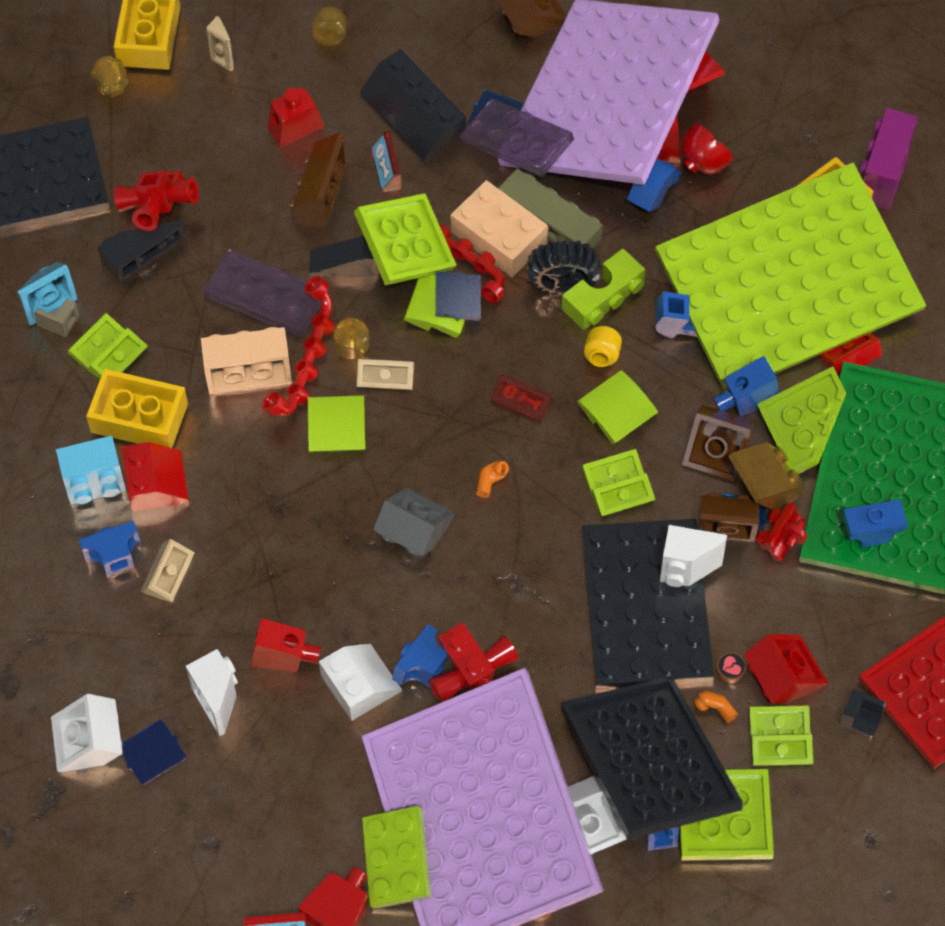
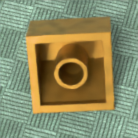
M765 442L733 452L728 456L756 503L773 511L774 508H785L788 502L792 503L804 494L800 487L802 480L794 469L790 470L786 464L788 457L781 447H774Z

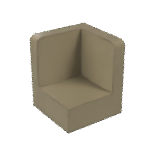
M66 298L59 309L48 313L37 308L34 316L37 326L67 337L79 318V312L76 302Z

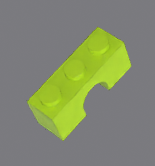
M623 248L603 263L602 279L609 284L608 286L600 289L593 288L582 279L562 295V310L583 330L591 324H598L604 317V314L611 309H617L631 293L639 292L644 286L645 268Z

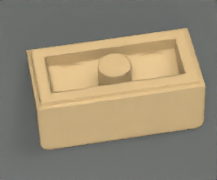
M217 16L206 27L210 57L215 63L232 71L234 66L230 38L221 19Z
M358 359L357 387L412 390L415 361Z
M172 539L165 541L160 547L141 592L170 603L173 602L195 552Z

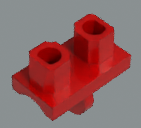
M788 502L784 509L774 508L769 516V522L773 528L771 531H760L756 541L760 548L769 551L776 561H782L788 549L792 548L795 543L804 544L808 538L803 530L806 524L804 523L805 520L797 513L796 505Z

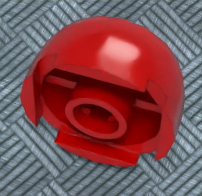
M699 123L691 127L683 137L681 150L686 158L683 164L694 174L697 171L704 175L718 174L730 165L734 157L722 143L719 144L713 138L714 135Z

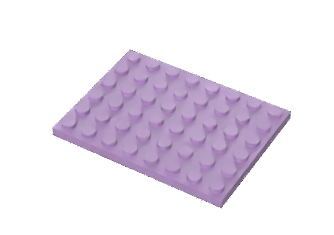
M575 0L498 157L500 165L645 185L719 23L718 14Z
M525 668L362 736L385 813L419 806L423 810L431 898L413 901L420 926H519L604 892L531 678Z

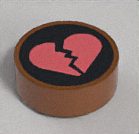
M734 652L723 654L717 661V675L726 683L739 682L743 679L746 672L744 658Z

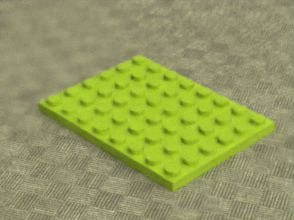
M854 162L655 247V251L675 292L689 295V321L724 392L727 391L724 380L727 376L762 356H765L774 374L926 308V304Z

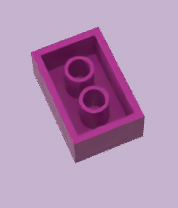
M887 108L884 117H878L874 129L875 134L870 140L867 150L868 155L866 160L864 159L860 170L863 182L874 191L872 199L876 207L886 210L891 209L911 148L918 116Z

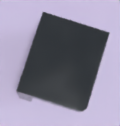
M853 689L843 712L840 726L873 738L887 703Z

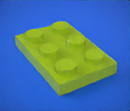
M414 806L363 817L370 907L378 909L431 898L422 808Z

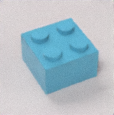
M112 436L56 449L62 478L71 505L86 504L93 499L101 497H114L126 491Z

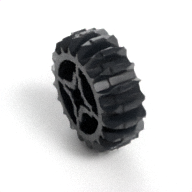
M558 239V242L548 241L547 245H538V249L532 250L531 255L528 256L527 276L532 286L538 287L539 291L546 290L549 294L566 293L582 279L589 286L596 285V280L599 279V274L601 273V260L595 248H590V245L587 243L581 244L579 240L576 242H571L570 239L567 241Z

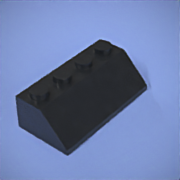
M402 49L382 60L360 90L361 96L424 162L466 136V116Z

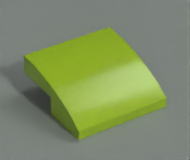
M439 275L420 277L417 279L403 320L427 331L433 327L457 338L461 333L476 288Z
M106 313L68 350V354L80 365L101 379L104 369L123 373L148 348V345L129 328L125 330Z
M622 370L577 401L593 424H598L612 445L658 413V410L643 391Z
M364 396L308 397L309 453L366 451Z
M636 449L590 462L581 467L601 517L656 500L647 473L644 474Z
M809 706L749 707L753 766L813 765Z

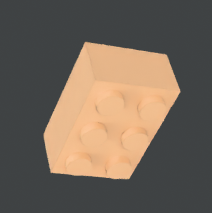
M487 180L451 214V233L459 239H468L473 244V249L481 254L483 251L491 253L496 260L494 265L510 277H513L527 263L528 256L531 255L532 250L538 249V245H546L548 242V225Z
M269 327L252 332L240 331L229 335L214 334L201 338L209 395L292 384L285 327Z

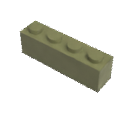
M517 168L498 188L548 225V239L558 242V239L561 241L570 239L571 242H576L579 240L581 244L587 243L590 245V248H595L602 240L603 225L596 217L588 216L579 210L576 204L571 201L567 202L558 196L552 188L545 187L537 182L531 174L524 173Z

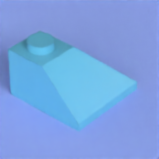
M59 262L42 268L17 291L30 326L37 323L34 316L37 308L51 313L59 309L66 298L72 301L78 299L69 268L66 264Z

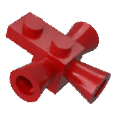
M181 170L141 173L135 187L118 185L114 191V201L118 211L124 212L138 207L132 214V221L135 226L144 231L156 229L159 215L170 213L174 202L197 204L199 200L197 181L193 177L185 179Z
M464 622L438 637L440 645L453 663L452 671L428 679V683L437 700L442 703L451 699L462 688L465 692L492 682L495 673L494 669L519 660L514 646L505 635L483 653Z

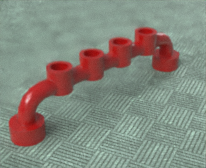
M440 224L439 226L452 255L457 260H466L471 263L477 272L481 274L487 273L493 277L494 281L488 280L481 287L480 292L485 300L496 304L504 296L503 286L505 284V277L502 271L494 265L496 262L494 256L487 251H483L480 256L472 252L473 244L468 239L461 238L458 242L452 240L449 228Z
M320 275L313 276L305 285V292L312 299H320L321 309L312 319L314 329L311 336L303 344L306 350L303 359L295 366L297 376L294 383L286 391L289 397L288 401L278 392H271L262 402L263 410L272 417L278 415L289 416L298 405H303L308 401L310 393L304 386L306 381L311 382L318 375V369L312 365L315 358L322 357L327 349L321 342L322 336L329 335L334 330L335 324L329 319L332 310V299L328 292L329 284Z

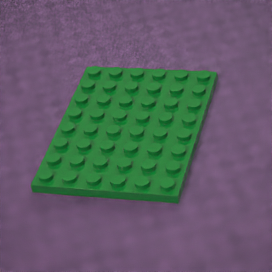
M843 361L840 381L846 391V396L823 451L806 527L808 538L802 545L799 562L945 594V383ZM901 500L908 526L906 530L894 534L889 543L861 548L859 540L849 539L843 518L844 509Z

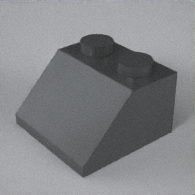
M405 488L384 501L373 530L381 534L384 540L392 543L396 542L406 547L409 553L424 556L434 549L456 513L409 488Z

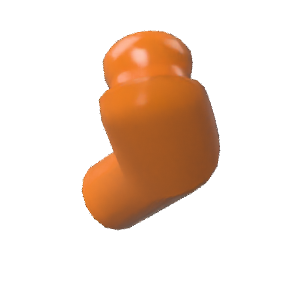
M496 461L481 469L476 489L477 496L482 498L490 496L492 484L504 478L509 472V466L505 461Z
M705 690L700 692L699 696L694 699L697 709L706 711L709 707L715 708L726 723L732 722L738 716L737 711L724 695Z

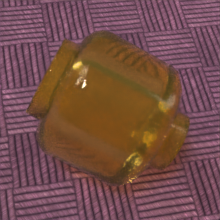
M323 7L318 10L313 19L312 32L314 38L319 43L328 46L337 45L342 42L347 28L345 14L336 7Z
M105 56L98 59L91 71V76L99 93L110 95V97L123 94L124 88L130 81L123 62L113 56Z
M349 318L340 321L336 325L333 335L337 353L346 359H358L364 356L370 346L369 329L366 324L359 319Z

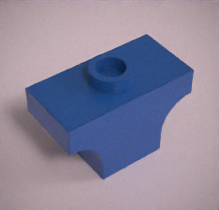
M900 499L848 508L843 511L849 539L859 540L861 548L889 543L894 534L906 530L908 526Z
M134 521L114 528H104L97 534L79 540L86 562L95 561L100 563L107 576L134 567L131 552L137 544L141 543Z
M427 624L413 643L409 641L400 654L402 658L395 666L392 680L401 686L407 681L415 680L430 688L428 679L439 676L445 668L448 659L446 652L436 643L437 629Z

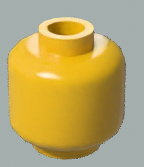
M598 326L588 332L584 345V356L597 367L613 365L619 357L622 346L620 334L608 326Z

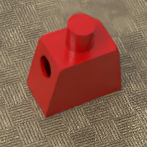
M289 88L285 91L284 96L272 101L270 104L267 128L280 148L324 127L317 106L305 88Z
M260 619L250 666L297 672L300 661L318 663L321 646L304 643L306 631L303 629Z
M356 867L351 868L345 879L334 873L328 874L300 904L298 912H304L307 923L312 926H359L369 902L368 894L360 888L368 876Z

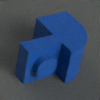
M656 158L645 185L634 183L627 200L651 212L661 205L668 187L677 183L682 173L676 170L673 164Z
M663 291L655 302L657 332L670 338H674L677 334L697 337L689 321V295Z

